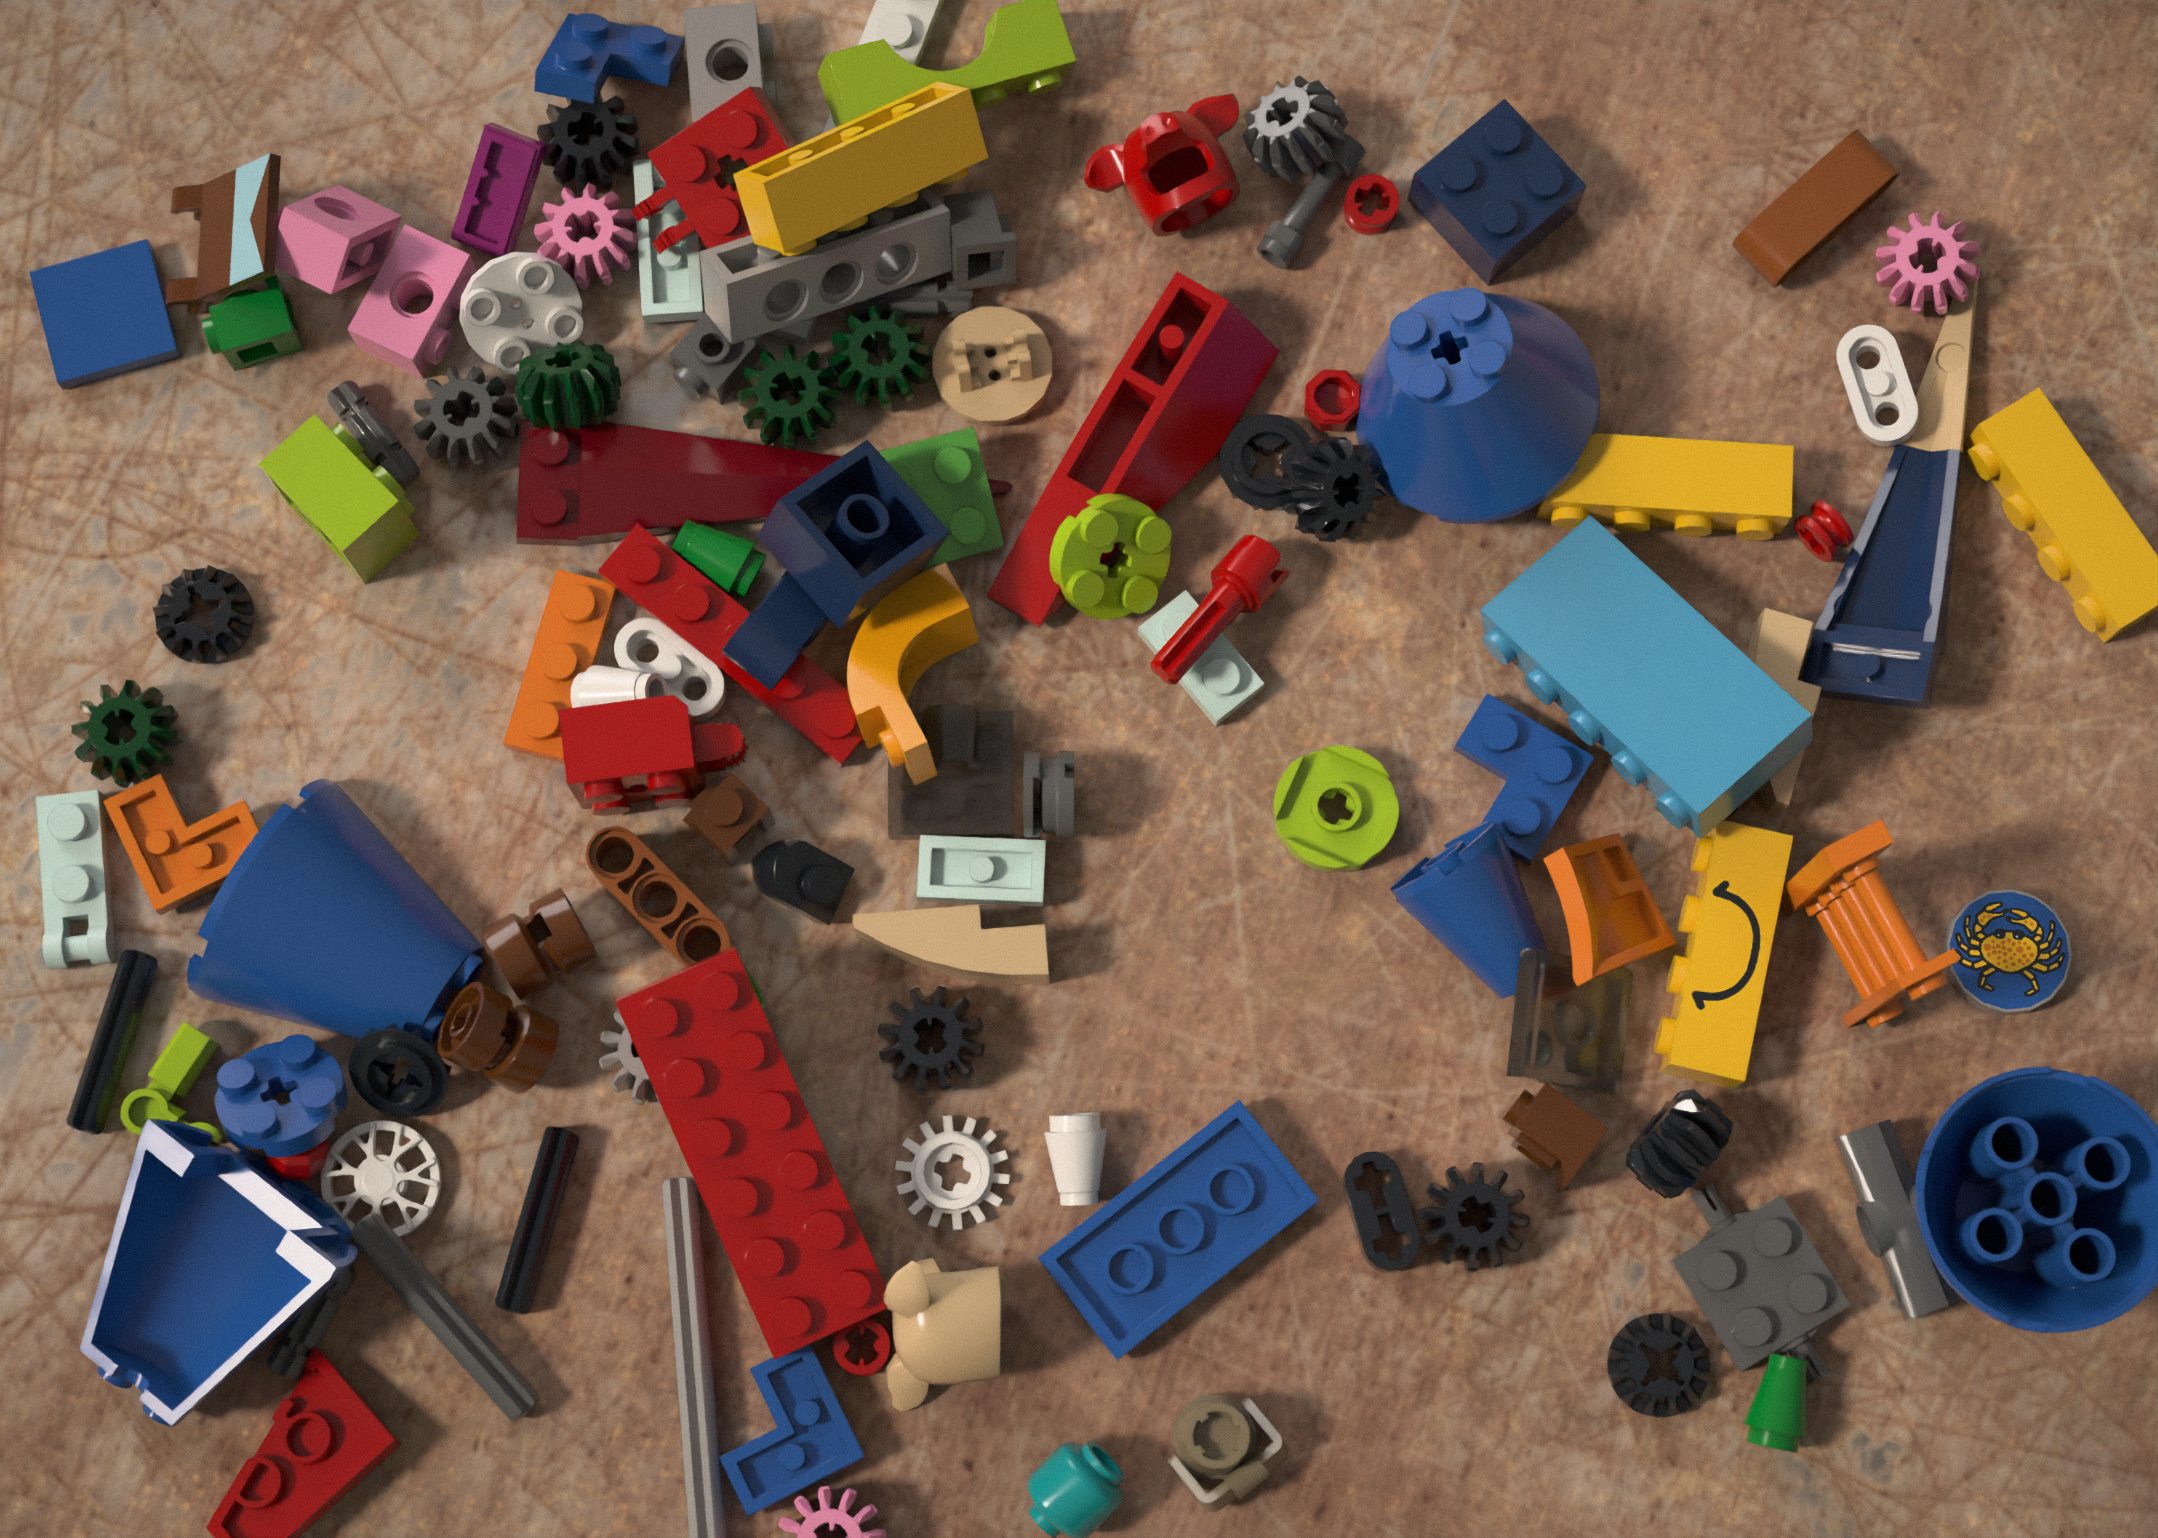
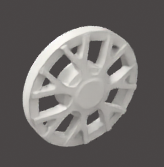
M385 1120L363 1123L342 1135L327 1154L325 1167L322 1168L321 1173L323 1199L342 1217L350 1230L356 1224L347 1216L360 1199L373 1205L371 1213L379 1214L383 1220L382 1207L397 1203L405 1220V1224L392 1229L399 1238L412 1233L429 1218L437 1205L442 1188L440 1162L428 1140L409 1126ZM377 1131L395 1132L394 1145L390 1156L376 1155ZM369 1133V1141L365 1143L360 1137ZM402 1135L411 1139L404 1146H401ZM354 1141L367 1155V1159L357 1169L341 1156L344 1150ZM417 1145L427 1161L407 1172L399 1158ZM337 1162L343 1166L342 1170L335 1171ZM428 1168L430 1180L420 1176L421 1172ZM355 1176L354 1185L356 1191L348 1195L335 1197L333 1177ZM409 1180L430 1185L423 1205L403 1197L407 1191ZM346 1201L347 1204L342 1211L338 1202ZM409 1207L419 1210L412 1219L408 1211Z

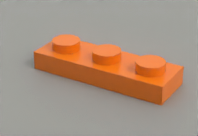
M557 569L503 744L506 749L565 764L559 709L572 708L570 693L573 680L579 673L585 672L593 665H597L619 593L608 582Z

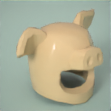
M929 1258L917 1262L911 1261L893 1275L887 1284L884 1301L887 1308L893 1311L892 1327L896 1353L888 1364L886 1372L887 1384L892 1395V1406L899 1411H909L919 1406L927 1396L929 1383L933 1385L962 1384L984 1381L1000 1376L1002 1308L1007 1300V1279L1004 1268L994 1266L965 1271L941 1272L934 1259Z

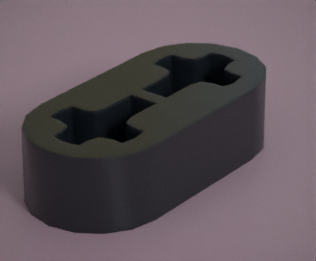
M1376 1151L1364 1152L1355 1157L1344 1172L1342 1184L1361 1253L1366 1262L1377 1271L1384 1273L1399 1272L1407 1268L1417 1257L1420 1248L1417 1225L1403 1178L1396 1162L1389 1156ZM1372 1164L1375 1173L1382 1174L1386 1172L1389 1178V1182L1380 1189L1384 1205L1382 1208L1375 1209L1368 1190L1357 1191L1354 1181L1362 1177V1166ZM1387 1215L1393 1234H1405L1408 1244L1399 1249L1400 1259L1397 1261H1390L1387 1252L1376 1253L1373 1248V1242L1377 1241L1382 1235L1378 1221L1379 1217Z

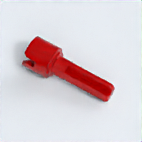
M1244 535L1237 541L1211 571L1212 590L1155 655L1150 665L1154 674L1161 677L1169 685L1177 684L1222 631L1240 613H1256L1263 607L1289 576V570L1285 568L1274 569L1280 563L1281 553L1273 545L1255 535Z

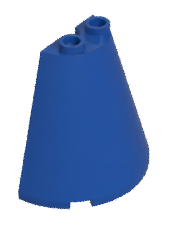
M318 779L302 787L299 796L305 800L296 809L283 803L254 836L223 882L198 932V935L207 940L208 943L203 958L195 953L189 959L187 970L188 987L192 993L204 1000L358 1040L362 1039L371 1027L376 1030H382L396 1022L400 1030L407 1032L421 1028L422 1038L430 1045H433L438 1039L440 1027L447 1013L443 1010L446 1001L456 988L462 991L470 983L477 980L485 963L480 958L485 947L342 788L327 779Z
M148 1119L140 1135L80 1351L98 1365L97 1371L99 1375L107 1382L120 1388H131L133 1384L137 1386L142 1392L139 1400L144 1403L143 1410L150 1418L166 1426H176L342 1277L353 1264L358 1254V1248L350 1244L347 1246L352 1236L349 1226L322 1197L300 1180L281 1179L265 1165L264 1157L247 1149L248 1152L238 1149L236 1153L228 1146L213 1147L209 1145L213 1138L212 1133L197 1127L168 1120Z

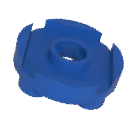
M302 1034L288 1036L281 1042L266 1044L246 1053L239 1059L230 1060L223 1064L217 1074L219 1087L215 1096V1107L226 1137L234 1146L246 1152L248 1151L245 1145L255 1149H264L267 1157H289L319 1145L335 1130L334 1119L340 1113L341 1107L345 1111L348 1103L347 1087L339 1064L327 1051L316 1047L311 1037ZM291 1092L289 1093L291 1101L285 1105L279 1106L275 1100H270L278 1093Z

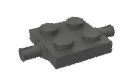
M1714 1182L1704 1187L1703 1191L1709 1198L1715 1211L1701 1190L1691 1195L1690 1198L1694 1200L1711 1229L1706 1232L1696 1246L1672 1259L1670 1262L1738 1372H1742L1770 1355V1353L1780 1354L1788 1352L1790 1357L1806 1360L1805 1357L1807 1356L1819 1377H1823L1831 1372L1809 1338L1816 1333L1823 1322L1847 1309L1851 1304L1783 1195L1777 1196L1754 1211L1737 1213L1735 1215H1732L1714 1186ZM1809 1363L1806 1373L1807 1385L1818 1380Z

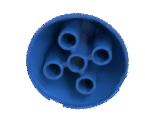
M1471 287L1432 294L1418 301L1407 311L1401 312L1393 319L1389 329L1390 333L1374 354L1362 377L1359 413L1355 419L1358 443L1371 450L1369 464L1384 469V472L1376 481L1392 498L1406 508L1411 506L1421 512L1437 516L1439 521L1456 524L1488 523L1512 517L1531 509L1556 492L1578 468L1576 462L1584 451L1590 436L1595 435L1600 412V390L1597 374L1585 345L1564 320L1547 308L1532 301L1516 296L1484 293Z
M2052 1067L2021 1068L1989 1078L1969 1089L1945 1110L1926 1139L1916 1171L1915 1209L1918 1226L1929 1256L1943 1278L1965 1301L1992 1319L2012 1327L2040 1333H2067L2097 1327L2131 1310L2158 1283V1127L2134 1100L2101 1079L2093 1076L2086 1077L2069 1071L2051 1069Z

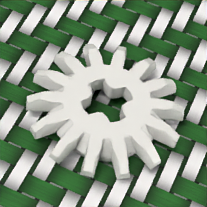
M952 1115L943 1116L944 1132L936 1135L926 1121L919 1127L927 1140L920 1146L907 1137L902 1145L915 1154L912 1162L896 1160L895 1170L911 1173L912 1180L897 1186L899 1195L915 1191L919 1199L908 1210L915 1216L926 1206L932 1208L933 1212L928 1223L931 1227L937 1228L943 1213L952 1214L953 1230H962L961 1213L970 1211L976 1222L980 1224L986 1218L978 1205L985 1200L999 1207L1003 1199L992 1193L990 1189L992 1184H1009L1010 1175L994 1173L993 1166L1008 1159L1006 1150L990 1155L986 1148L997 1135L990 1129L980 1140L973 1137L972 1134L977 1122L975 1119L968 1117L963 1132L953 1130ZM953 1155L961 1156L964 1158L963 1169L971 1173V1178L968 1184L956 1183L952 1191L944 1190L941 1188L943 1178L939 1174L934 1173L935 1166L938 1162L948 1164Z

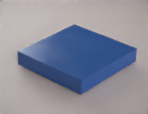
M148 239L29 272L56 380L63 390L181 357L169 308L165 305L166 296L154 250Z

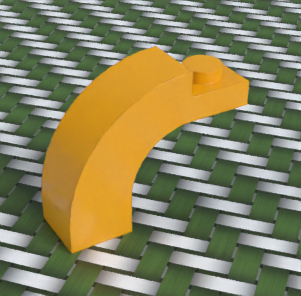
M946 563L909 579L884 597L870 612L860 627L848 659V692L867 749L881 744L892 767L895 768L904 764L914 785H918L938 774L928 742L909 708L911 692L921 675L933 664L979 643L970 606Z

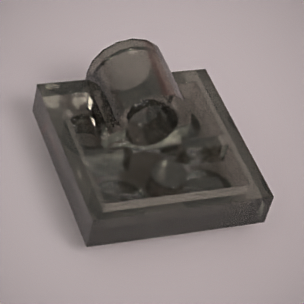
M941 704L926 707L922 712H912L928 742L938 775L918 785H914L904 764L893 768L888 760L889 840H920V835L1014 839L1013 711H978L976 707L969 705Z

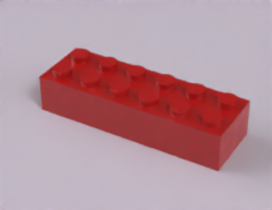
M735 945L617 997L615 1000L617 1008L774 1360L887 1309L884 1301L885 1282Z

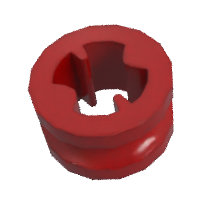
M1376 174L1362 175L1354 180L1347 189L1343 207L1344 217L1350 228L1359 234L1368 236L1379 235L1388 230L1396 218L1400 201L1398 190L1390 180ZM1371 193L1382 198L1380 207H1387L1388 209L1386 211L1376 209L1372 216H1366L1361 213L1362 202L1355 203L1356 199L1367 201Z
M1817 500L1810 507L1811 515L1798 516L1793 521V528L1803 545L1813 555L1824 562L1830 563L1837 556L1836 548L1838 546L1847 548L1854 542V534L1837 510L1828 503Z
M865 1318L837 1331L834 1336V1357L841 1368L851 1375L860 1377L875 1375L884 1369L890 1360L892 1351L890 1336L885 1328L873 1319ZM866 1329L871 1330L879 1337L873 1345L875 1351L879 1354L876 1360L867 1365L863 1358H860L859 1365L851 1363L846 1356L850 1353L852 1347L846 1339L855 1330H859L861 1336H865Z

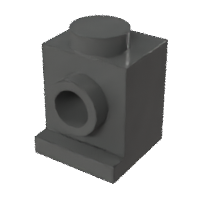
M992 190L944 195L943 204L950 210L951 272L956 291L1016 284L1017 239L1015 231L1011 232L1008 214L997 213Z
M705 312L669 354L676 370L673 377L685 390L699 399L706 393L721 405L744 379L743 373L746 367L753 368L761 359V354L764 350H768L764 334L756 339L745 340L732 345ZM713 341H717L723 346L722 352L717 356L709 357L703 354Z

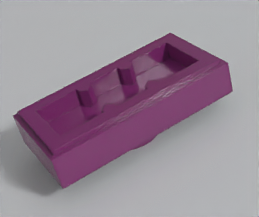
M493 122L485 124L450 239L495 257H501L514 252L548 144Z

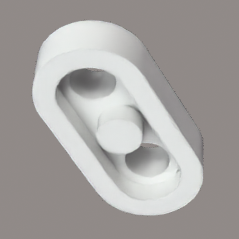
M1876 325L1855 327L1847 332L1839 342L1836 358L1861 434L1873 444L1879 446L1898 445L1906 441L1914 433L1919 420V412L1897 342L1892 334L1882 327ZM1871 351L1880 356L1879 364L1872 369H1863L1857 364L1858 357L1864 352ZM1890 407L1898 411L1900 415L1894 424L1884 426L1877 422L1876 415L1883 408Z
M638 618L627 623L619 631L615 639L614 653L621 669L660 674L666 682L668 695L676 696L688 706L694 722L706 720L714 716L721 709L726 698V683L718 666L664 624L653 618ZM645 645H654L659 648V654L654 661L644 663L637 659V653L640 648ZM694 682H700L707 687L705 695L696 701L687 699L684 696L687 686Z

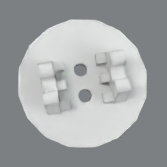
M512 252L490 260L472 275L461 296L459 320L469 345L485 361L496 365L500 371L507 374H516L519 371V361L527 356H534V351L539 347L548 349L556 346L557 342L563 345L571 344L580 337L584 324L581 317L582 301L575 281L557 261L538 253ZM513 299H520L518 304H510ZM525 318H532L529 324H522Z

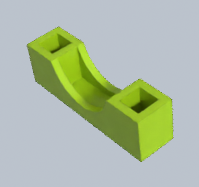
M1025 0L996 9L985 27L982 54L963 67L948 71H933L915 66L899 56L885 39H880L826 54L817 74L836 128L937 81L969 88L976 111L994 108L1007 100L1006 95L1026 89L1029 96L1042 95L1063 85L1062 79L1065 78L1073 67L1076 58L1056 0Z

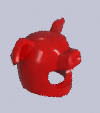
M1233 93L1207 97L1193 103L1187 112L1172 111L1169 113L1152 114L1142 125L1128 135L1125 144H1110L1103 146L1095 152L1086 164L1084 182L1088 188L1105 193L1125 185L1140 215L1156 237L1171 236L1205 222L1230 206L1240 195V185L1226 151L1217 139L1231 130L1238 121V99Z

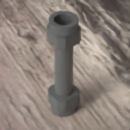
M1344 133L1347 143L1342 147L1332 150L1334 163H1321V166L1315 173V177H1312L1283 221H1273L1256 248L1259 255L1268 263L1280 269L1288 267L1303 247L1304 239L1301 237L1337 183L1340 179L1349 180L1366 153L1363 146L1353 137Z

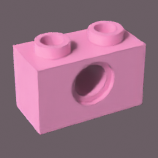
M339 184L282 207L278 211L275 267L329 294L336 293L379 272L390 252L402 215Z
M404 225L347 329L358 349L423 379L431 363L438 365L449 349L452 339V333L449 330L460 312L461 296L470 278L477 272L470 254ZM421 295L433 297V302L426 311L419 314L405 312L408 303L413 298Z

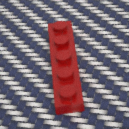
M638 523L599 568L598 574L649 616L660 621L717 665L722 674L839 767L843 766L864 740L848 690L803 654L799 656L777 686L770 691L721 653L736 630L750 615V612Z

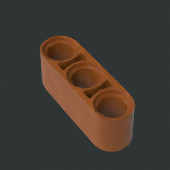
M1855 130L1756 216L1735 238L1732 247L1773 288H1777L1876 201L1897 179L1900 171L1859 130Z
M611 826L603 828L593 835L587 845L586 860L587 865L601 886L682 968L696 963V961L689 958L688 950L693 939L699 935L708 933L721 939L719 952L734 946V942L723 923L634 833L623 827ZM624 846L633 850V861L628 869L615 874L603 870V857L610 849ZM659 890H669L677 894L676 907L666 917L655 918L646 914L645 905L651 894Z

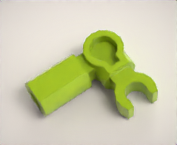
M183 1021L148 1073V1076L153 1079L146 1089H138L131 1092L124 1099L121 1106V1120L124 1126L131 1133L140 1136L148 1119L168 1120L211 1132L213 1135L212 1140L222 1144L226 1137L220 1129L212 1124L203 1122L189 1123L185 1120L187 1111L173 1103L177 1095L185 1098L220 1043Z

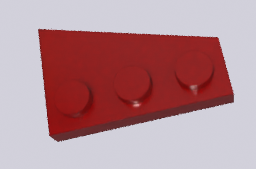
M315 1346L303 1365L307 1368L289 1399L284 1398L272 1417V1420L275 1422L254 1457L247 1458L206 1526L214 1538H299L402 1444L320 1348Z

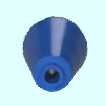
M1492 820L1486 821L1444 845L1446 849L1431 860L1425 857L1404 873L1391 886L1390 890L1397 898L1396 901L1499 998L1503 999L1514 995L1516 1000L1521 1002L1536 994L1549 983L1545 973L1552 967L1553 962L1503 832L1499 830Z

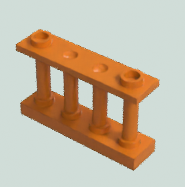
M1882 819L1823 848L1783 887L1780 902L1786 917L1802 909H1805L1809 918L1816 916L1863 1002L1842 1016L1848 1028L1866 1019L1870 1028L1873 1029L1904 1013L1905 1010L1900 1003L1901 1000L1910 996L1912 1001L1947 984L1948 980L1943 972L1960 960L1954 948L1931 960L1927 959L1880 875L1878 868L1883 866L1878 856L1894 843Z

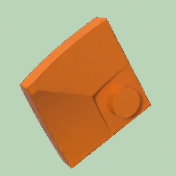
M1619 833L1565 846L1543 858L1553 879L1565 915L1571 944L1573 980L1577 987L1635 962L1655 956L1677 944Z

